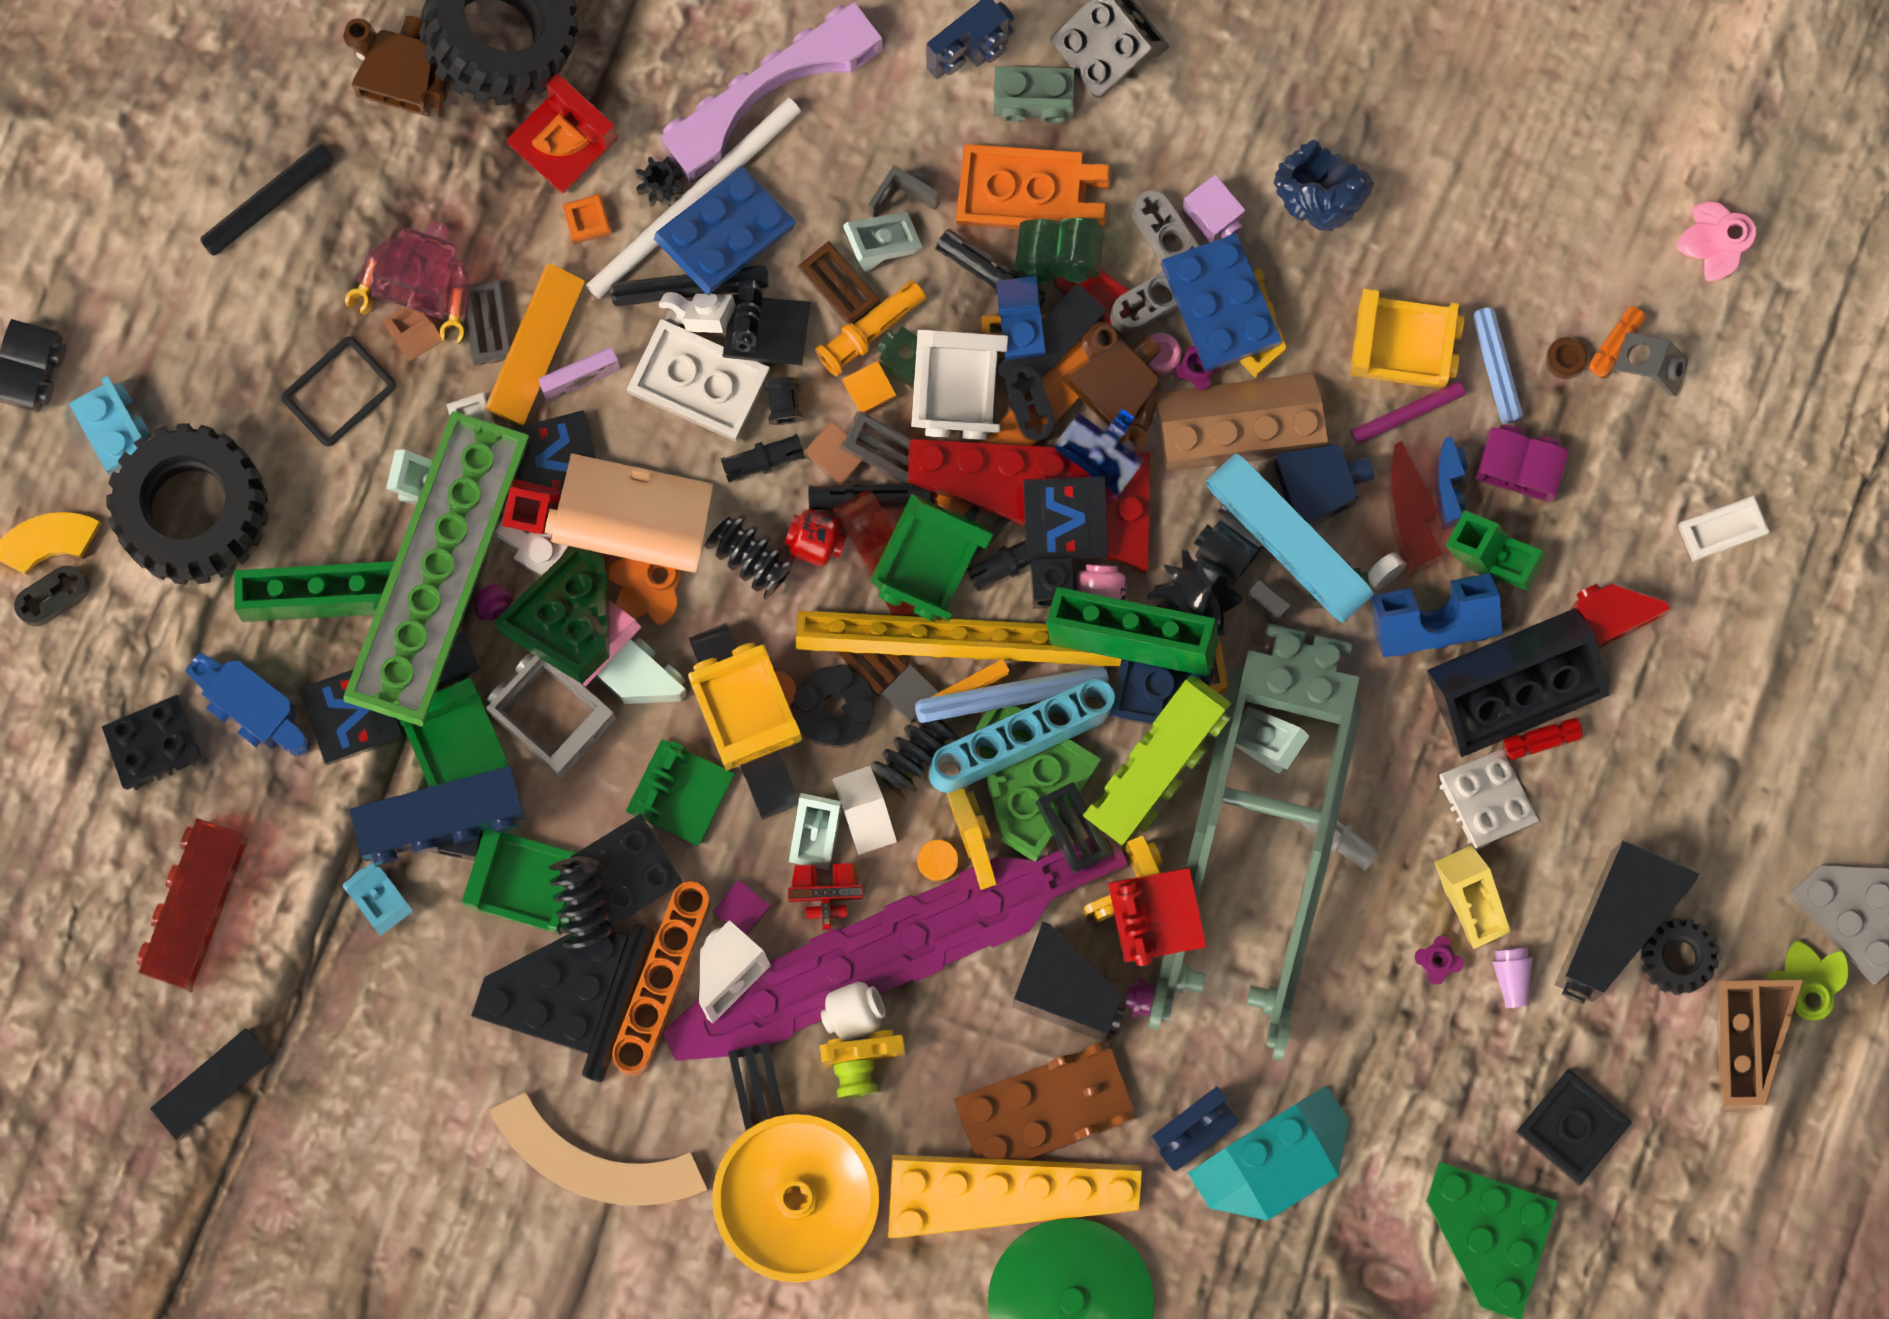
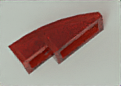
M1400 441L1394 444L1390 453L1388 504L1397 547L1401 557L1407 563L1406 569L1409 576H1412L1438 563L1443 554L1427 523L1435 520L1439 511L1403 442Z
M867 489L833 508V511L871 579L893 534V530L877 499ZM884 601L892 616H910L914 613L915 606L902 601L900 607Z

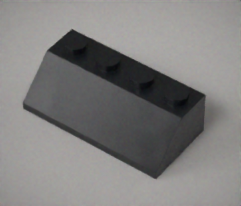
M1576 608L1427 670L1435 702L1461 757L1610 695L1595 634Z

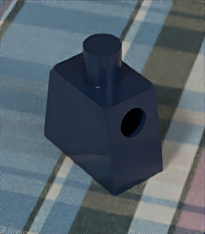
M1340 445L1275 454L1273 466L1285 501L1312 528L1354 506L1358 499L1354 485L1374 479V472L1369 458L1365 456L1346 463Z

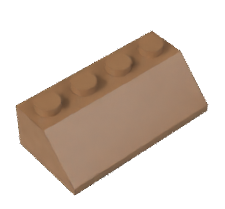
M1313 373L1214 385L1204 391L1190 388L1158 392L1156 412L1165 472L1219 466L1226 462L1234 453L1239 454L1247 462L1274 459L1275 454L1324 447L1328 443L1323 404Z

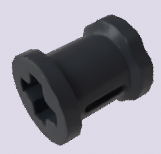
M782 377L763 383L764 390L769 394L771 414L768 416L769 424L785 425L803 420V412L799 411L796 388L800 386L798 378Z

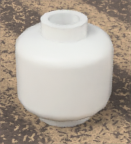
M860 981L830 992L826 996V1009L821 1011L822 1022L828 1033L835 1032L841 1040L846 1042L877 1031L881 1025V1018L885 1017V1007L877 989L873 986L869 988Z

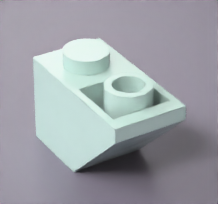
M639 637L634 642L630 639L595 676L624 704L683 701L687 696L686 690L682 686L686 680L669 664L663 669L652 659L656 655L655 651Z

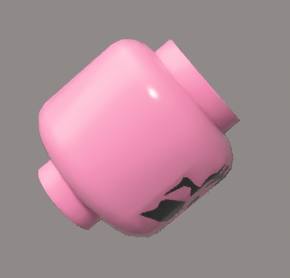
M1088 563L1085 570L1076 573L1074 591L1126 601L1127 577L1123 573L1118 572L1117 565Z

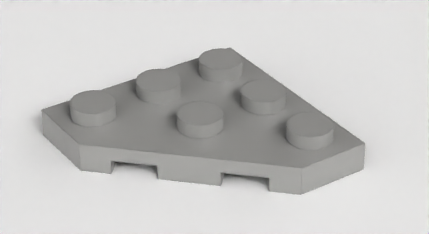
M1818 866L1788 894L1797 906L1873 985L1877 984L1889 972V869Z

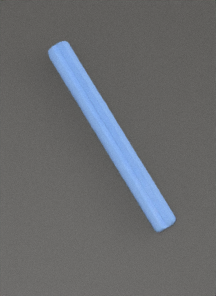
M1097 666L924 698L915 703V711L919 722H930L1046 700L1088 680L1099 679L1109 684V677L1104 666Z

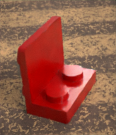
M556 73L546 83L549 97L507 138V143L554 188L564 194L618 140L615 125ZM560 114L589 140V144L576 153L555 156L541 152L533 146L532 141Z

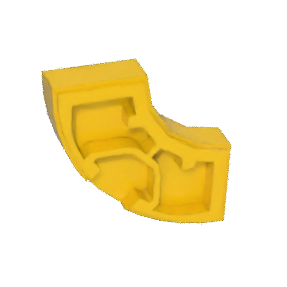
M70 512L47 513L33 517L18 524L0 539V562L28 575L38 563L51 556L70 555L82 559L102 523L89 516Z

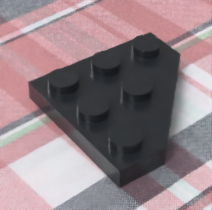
M612 932L599 944L575 949L563 947V942L573 937V933L561 937L485 976L471 1017L588 1054L628 937Z

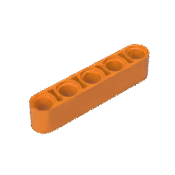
M684 882L673 892L612 1052L613 1061L619 1070L626 1075H641L651 1065L710 912V897L704 886L698 882ZM690 892L698 893L703 898L701 907L694 912H686L680 906L682 897ZM680 930L688 935L686 946L677 951L667 948L665 942L668 934L672 931ZM662 968L670 970L673 973V981L670 986L664 989H657L651 985V976L656 970ZM644 1007H653L658 1011L657 1022L648 1028L637 1025L636 1015L639 1010ZM636 1045L643 1049V1059L636 1066L624 1065L621 1060L623 1050L628 1046Z

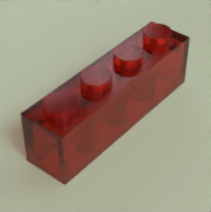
M196 818L193 827L188 826L180 843V849L184 850L179 865L173 864L167 876L166 887L170 889L165 903H159L152 916L151 926L155 927L150 942L145 941L142 944L136 962L137 965H140L138 973L146 978L192 993L249 840L243 833Z

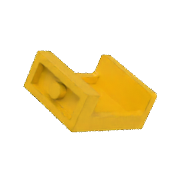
M1363 289L1359 301L1349 376L1438 389L1446 387L1449 378H1456L1459 364V355L1452 354L1454 339L1461 340L1464 326V316L1458 315L1459 303L1451 302L1449 307L1379 298V291Z
M753 642L744 644L732 651V657L719 662L716 658L704 660L693 667L694 672L688 674L691 686L726 771L802 741L801 733L792 716L764 644L757 647Z

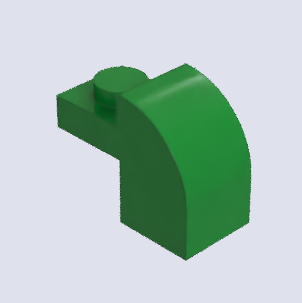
M1465 510L1446 543V547L1452 555L1470 570L1479 575L1490 573L1495 583L1499 584L1501 580L1526 591H1529L1547 558L1543 550L1508 537L1498 523Z

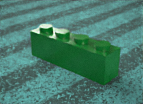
M395 561L234 570V609L242 622L375 615Z
M1059 587L1056 588L1046 621L1051 645L1208 677L1219 642L1215 618Z

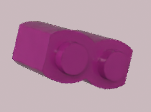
M1502 424L1499 428L1492 427L1486 437L1475 479L1491 486L1513 490L1527 497L1552 502L1558 492L1569 450L1562 448L1560 441L1550 437L1540 436L1537 440L1522 435L1523 431L1511 425Z

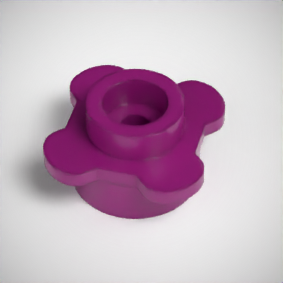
M1190 346L1186 351L1183 362L1175 366V375L1178 379H1186L1193 383L1197 390L1204 391L1210 387V379L1214 373L1220 372L1222 367L1205 372L1195 346ZM1200 365L1202 370L1197 371L1194 367Z
M1445 936L1436 937L1434 944L1426 949H1418L1414 956L1416 964L1422 966L1424 972L1428 975V981L1433 985L1441 984L1445 976L1451 972L1461 971L1464 965L1462 957L1455 955L1450 947V940ZM1441 957L1443 959L1442 964H1437L1435 958Z

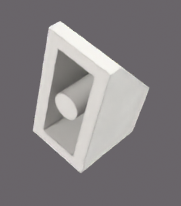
M730 920L722 928L713 930L706 938L704 946L700 949L699 1004L707 1019L712 1023L771 966L764 950Z

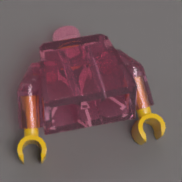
M430 222L424 233L410 228L403 229L396 239L391 238L370 250L357 279V282L360 284L358 289H353L346 295L345 302L347 307L352 309L355 300L363 296L364 304L360 309V313L366 315L373 309L374 303L371 296L440 319L444 318L446 312L449 314V319L441 326L440 336L445 342L446 330L451 326L458 327L460 334L457 344H461L465 338V331L460 324V320L466 314L470 284L464 263L457 259V246L447 241L450 230L442 223Z

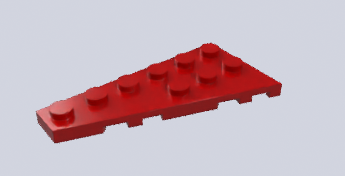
M910 439L908 450L909 483L950 499L956 498L979 507L981 511L1005 517L1023 527V479L1105 476L1107 558L1105 559L1110 561L1112 559L1144 574L1148 571L1149 452H1138L1136 455H1132L1131 451Z

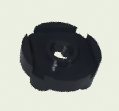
M827 666L817 669L801 682L794 695L795 720L800 731L811 742L818 745L831 746L832 748L850 746L859 741L868 732L874 717V696L872 690L861 675L846 666ZM828 698L842 699L845 702L841 707L843 713L841 716L836 717L833 713L826 715L823 712V709L827 707L826 700Z

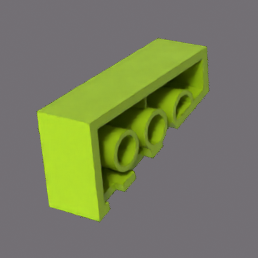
M1194 674L1188 677L1153 722V728L1150 732H1147L1131 751L1127 763L1123 764L1104 787L1105 793L1094 804L1090 805L1083 817L1122 846L1138 830L1145 834L1159 816L1153 810L1159 801L1164 798L1169 802L1183 782L1177 778L1185 766L1193 769L1207 751L1201 746L1209 734L1217 737L1231 719L1225 712L1232 703Z

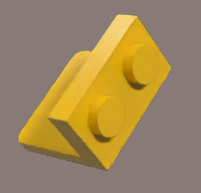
M1142 835L1127 842L1125 852L1136 877L1160 873L1158 869L1161 868L1163 861L1153 841L1147 844ZM1108 895L1084 906L1082 910L1084 919L1087 920L1094 917L1095 922L1099 923L1115 916L1111 896Z

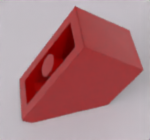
M1598 584L1587 587L1576 594L1578 600L1570 608V610L1576 608L1593 630L1598 649L1664 617L1670 610L1666 601L1614 584H1610L1600 589Z

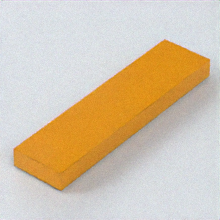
M552 263L546 264L486 403L485 410L518 426H524L540 388L538 380L545 376L585 280Z

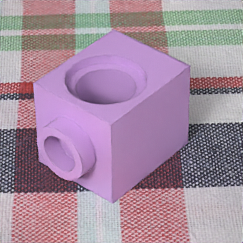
M1216 175L1185 197L1182 207L1184 213L1209 242L1235 233L1238 234L1243 228L1241 223L1243 222L1246 210Z

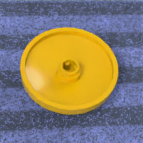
M800 1114L783 1115L767 1119L751 1127L738 1137L727 1150L719 1164L713 1184V1212L722 1239L735 1257L745 1266L773 1280L792 1283L809 1282L836 1273L849 1264L864 1248L876 1224L879 1210V1188L874 1167L868 1155L857 1140L847 1131L819 1117Z

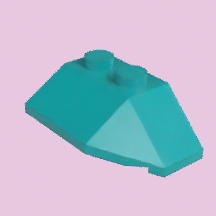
M1325 1086L1230 1144L1187 1174L1209 1209L1269 1221L1338 1177L1349 1119L1328 1086Z

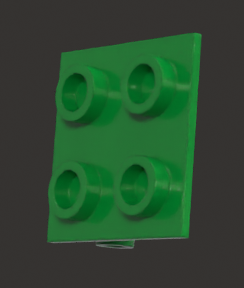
M661 739L625 812L633 816L641 813L646 822L699 847L735 773L726 771L724 768L687 751L686 747L677 742L671 741L670 743Z

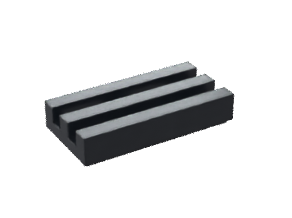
M1074 782L1035 802L1073 875L1111 855L1098 827L1083 817L1087 807ZM1067 795L1097 853L1091 854L1075 820L1062 799L1063 796ZM1051 802L1056 807L1083 860L1080 861L1050 804Z
M768 1042L728 1051L745 1131L760 1122L771 1119L767 1115L754 1054L762 1053L776 1117L784 1115ZM746 1056L760 1118L759 1121L752 1122L738 1058Z

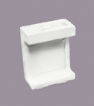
M918 330L911 427L926 428L925 436L949 437L950 430H963L962 438L986 440L987 432L1000 433V424H993L992 421L997 351L1007 352L1008 336Z

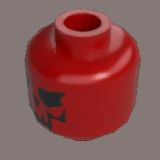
M806 509L800 516L794 514L784 544L790 546L789 551L794 558L823 567L829 563L831 556L840 558L847 535L839 533L841 522L838 518L812 509Z

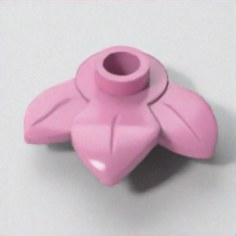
M1709 201L1692 207V213L1697 224L1691 226L1682 234L1678 241L1677 249L1689 257L1705 259L1704 273L1706 280L1717 281L1732 274L1738 268L1741 253L1748 250L1756 240V227L1747 215L1742 213L1731 214L1720 203ZM1733 226L1743 228V234L1738 239H1732L1728 235L1729 230Z

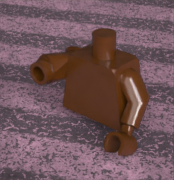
M405 16L400 34L387 30H380L377 33L367 20L360 18L352 19L347 23L343 34L345 43L363 61L353 79L352 87L357 97L427 117L429 116L430 109H437L438 117L441 118L445 116L444 103L451 83L449 79L442 82L435 74L438 65L436 62L429 64L424 55L428 44L420 42L419 30L423 24L420 18Z
M1099 322L1092 325L1083 337V347L1088 359L1065 374L1061 380L1079 396L1113 433L1123 432L1127 428L1117 439V444L1121 446L1126 440L1131 441L1134 446L1131 454L1136 455L1148 442L1146 433L1153 420L1158 397L1155 386L1159 379L1150 370L1148 365L1161 352V349L1147 335H1143L1130 349L1122 340H1117V332L1112 325Z

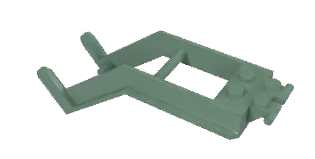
M1269 623L1266 635L1276 637L1272 656L1248 650L1244 667L1231 674L1226 699L1232 704L1225 712L1231 719L1216 737L1186 868L1190 867L1198 902L1222 803L1317 826L1277 987L1269 986V989L1250 985L1246 1005L1264 1009L1263 1014L1270 1015L1267 1025L1266 1047L1272 1048V1059L1283 1061L1290 1033L1291 1007L1329 862L1362 705L1356 698L1360 677L1336 671L1340 653L1350 655L1352 643L1315 635L1313 646L1303 644L1306 632ZM1245 701L1339 724L1320 810L1225 787ZM1185 952L1164 955L1151 1005L1148 1028L1158 1030L1160 1021L1169 1022L1175 992L1182 994L1184 990L1199 994L1203 992L1207 974L1189 970V965L1182 964Z

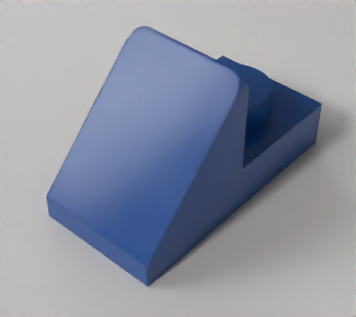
M1037 276L997 281L998 309L1001 317L1002 334L1008 336L1007 352H1005L1006 361L1046 356Z

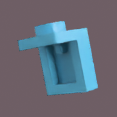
M373 862L365 868L358 870L352 878L343 884V888L380 936L413 912L379 865H374Z

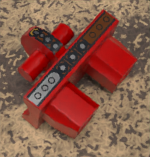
M854 863L833 864V886H817L816 865H795L792 887L788 888L789 902L821 901L822 906L806 907V919L822 918L823 930H831V918L847 917V906H830V901L863 900V887L858 885V876Z

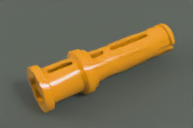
M910 279L897 292L884 300L857 323L842 326L841 333L825 346L818 345L815 348V352L822 364L831 374L836 377L842 373V367L856 356L867 354L868 349H870V343L905 317L911 310L927 300L923 290L916 282L914 283Z

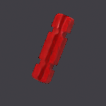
M1571 718L1561 721L1562 723L1559 726L1554 723L1525 732L1523 737H1520L1519 734L1508 737L1503 741L1505 754L1509 760H1515L1524 757L1527 752L1531 755L1561 746L1563 741L1567 744L1578 741L1583 737L1581 724L1577 718Z

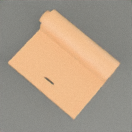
M571 453L558 510L549 509L545 533L552 534L551 542L696 573L713 484Z

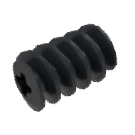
M744 513L735 519L728 516L713 530L704 546L708 550L718 546L715 556L719 560L730 557L727 567L732 571L742 567L739 577L743 581L754 578L751 588L756 592L766 588L764 593V599L766 600L788 577L795 558L790 556L781 562L779 557L783 548L780 545L768 551L766 548L771 537L766 535L757 541L755 535L759 527L756 524L746 530L742 528L747 518Z
M915 715L919 728L912 725L904 727L905 734L909 740L895 737L893 743L898 752L890 749H885L882 752L887 765L879 761H874L871 765L878 778L903 799H906L902 793L904 788L915 793L918 790L913 781L914 776L924 780L929 778L923 766L925 764L931 766L937 750L945 746L947 740L954 742L960 739L942 719L922 723L919 722L917 715Z
M577 856L550 865L548 867L550 870L560 872L559 875L550 879V885L563 886L562 891L553 895V900L556 902H566L567 904L558 909L556 914L558 917L570 918L569 922L560 926V932L573 933V937L563 942V947L575 949L601 943L613 932V924L606 920L610 915L609 908L603 904L606 901V892L603 889H599L603 885V877L596 873L600 868L599 861L589 856Z

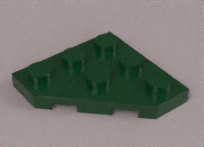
M571 547L494 621L498 633L583 684L610 657L609 568L605 558L590 550Z

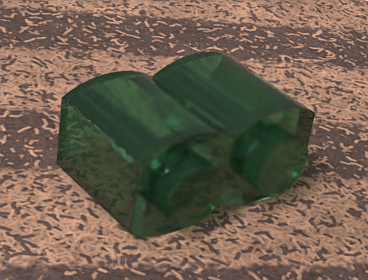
M1067 218L1060 221L1032 219L1020 222L1015 267L1022 278L1037 276L1038 284H1043L1050 279L1064 277L1070 282L1077 283L1084 282L1087 278L1097 277L1100 273L1104 231L1098 221L1091 218Z

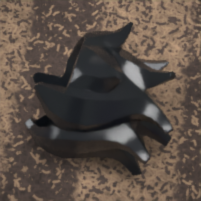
M1182 550V568L1164 564V568L1172 581L1155 585V590L1148 593L1147 597L1148 599L1161 598L1165 600L1155 607L1215 618L1218 637L1226 634L1223 613L1239 605L1243 601V597L1229 588V578L1226 572L1217 566L1216 562L1207 564L1201 556H1198L1197 561H1195L1188 550Z

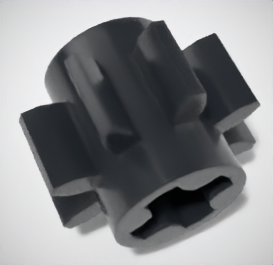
M668 156L663 162H655L652 157H648L649 165L645 171L636 169L637 178L644 181V183L636 187L637 194L644 195L647 193L651 207L656 204V201H665L668 206H671V197L674 193L683 194L684 192L683 186L675 182L683 177L682 168L672 170L670 157ZM660 176L666 182V185L659 187L654 182V178Z

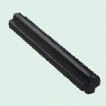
M322 143L316 144L202 235L200 238L201 244L211 255H217L333 162L331 152Z
M764 265L744 267L713 291L712 294L738 292L739 288L749 280L756 281L761 289L767 288L769 286L767 267ZM687 274L617 282L611 285V297L615 306L660 301L663 295L668 292L680 294L684 298L694 297L695 294H705Z
M634 924L630 932L582 1070V1076L586 1079L602 1082L605 1078L614 1044L630 1006L654 936L653 929L647 926Z

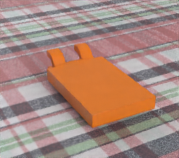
M964 144L956 215L957 225L1076 234L1077 222L1094 227H1105L1107 215L1105 203H1085L1086 186L1109 189V165L1083 164L1082 152Z

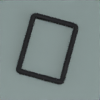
M348 336L286 389L282 394V401L324 446H332L390 395L396 388V382L355 338ZM350 344L388 386L331 437L327 438L290 397Z

